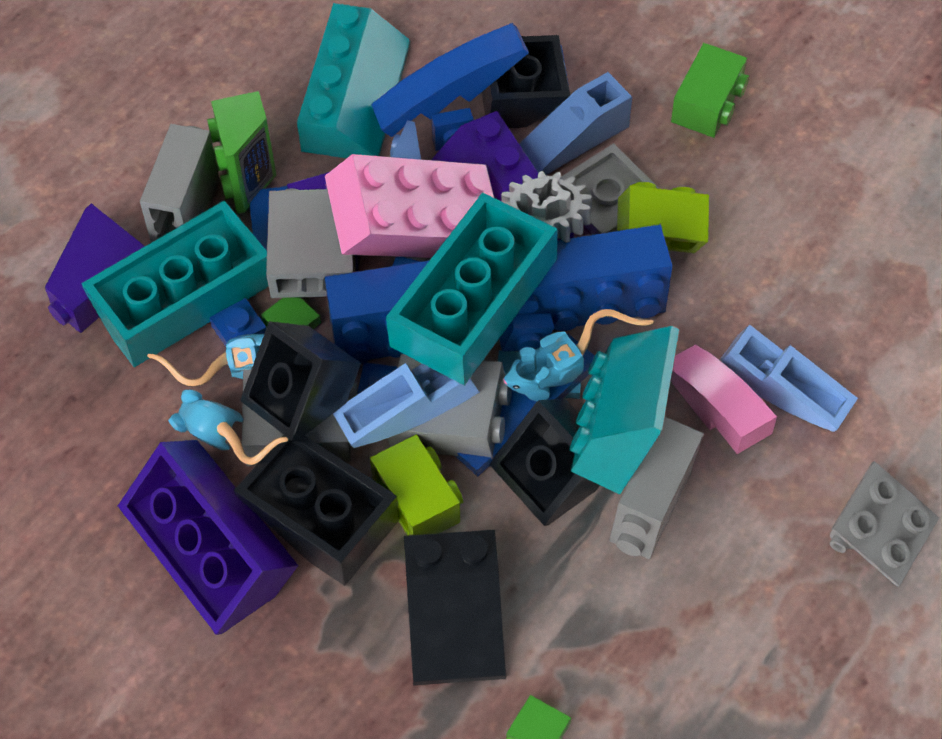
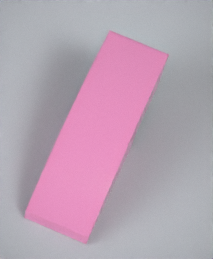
M697 345L675 356L671 376L672 384L709 430L716 427L736 454L773 434L777 416L752 388L726 364Z

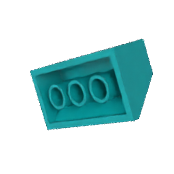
M333 3L297 120L301 152L346 159L352 154L380 156L386 133L381 130L371 104L400 82L410 47V39L371 8Z
M222 201L81 284L111 338L132 366L136 367L149 359L148 354H158L209 323V317L244 298L249 299L269 287L266 275L267 251L229 205Z
M668 326L613 338L605 353L600 350L596 353L588 369V374L592 376L582 394V399L586 401L576 420V424L580 427L570 445V451L575 453L571 472L615 493H622L662 432L679 335L678 328Z

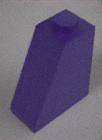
M92 203L85 208L45 285V290L51 303L48 306L49 312L60 324L66 325L69 323L80 333L99 318L81 283L145 247Z

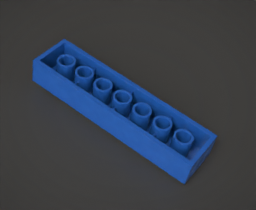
M661 224L570 238V242L567 243L557 240L556 262L517 314H551L554 325L553 330L569 331L577 326L585 325L591 315L604 309H612L632 318H650L658 313L666 312L673 265ZM429 261L324 277L334 344L361 362V364L377 358L390 356L400 358V355L403 353L389 346L386 316ZM606 316L598 319L594 324L607 325L619 319Z

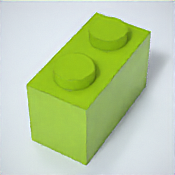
M650 182L634 183L618 197L617 231L661 224L669 251L695 253L708 243L709 195L695 193V190L690 187H676L667 190L656 188V185Z
M417 434L370 457L372 479L397 496L399 523L407 536L437 534L460 523V505L464 503L462 494L453 480H445L440 472L442 465L435 450L431 446L425 448Z

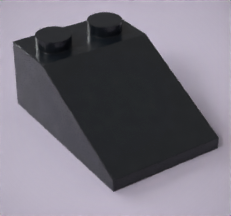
M304 436L299 441H291L288 438L287 442L277 445L251 470L234 490L235 495L307 561L343 586L349 582L399 521L398 500L395 494L307 436Z
M495 530L404 536L413 686L506 679Z

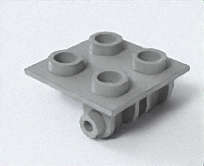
M874 461L833 525L830 533L832 539L830 546L840 553H845L847 549L853 548L898 587L901 585L939 517Z

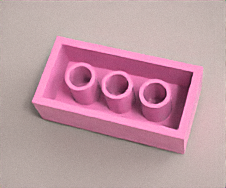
M352 154L325 175L341 253L343 255L432 258L482 192L494 198L487 167L483 164Z

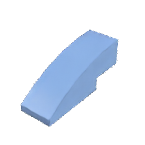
M748 325L736 336L720 359L762 399L796 417L832 432L839 428L858 399L790 345L783 351L751 325Z
M405 363L347 401L333 415L350 445L356 448L381 441L424 424L480 392L471 378L464 386L424 364H420L411 370Z

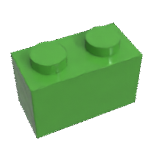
M703 43L674 97L671 123L715 138L721 124L728 125L735 109V103H733L735 97L742 98L747 88L750 77L744 74L747 58Z

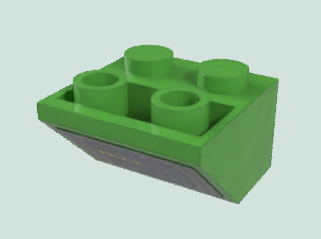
M259 91L211 101L214 118L207 119L212 143L220 142L219 146L213 148L218 171L226 170L227 173L220 175L225 199L233 198L237 213L245 212L260 189H265L277 176L267 118Z

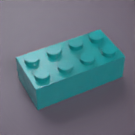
M482 192L386 316L389 346L465 386L556 262L558 229Z

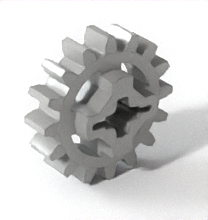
M543 171L538 173L537 179L524 175L522 176L523 184L511 182L509 184L510 192H502L501 198L503 203L557 228V238L566 243L570 242L571 232L581 235L583 234V225H590L591 195H587V186L585 184L576 186V178L573 176L562 180L561 172H556L553 176H546Z

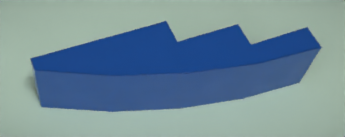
M510 23L476 37L437 57L396 84L371 104L381 130L390 137H393L405 127L407 120L412 121L420 113L431 120V115L441 112L459 96L468 102L472 101L529 53L517 26Z

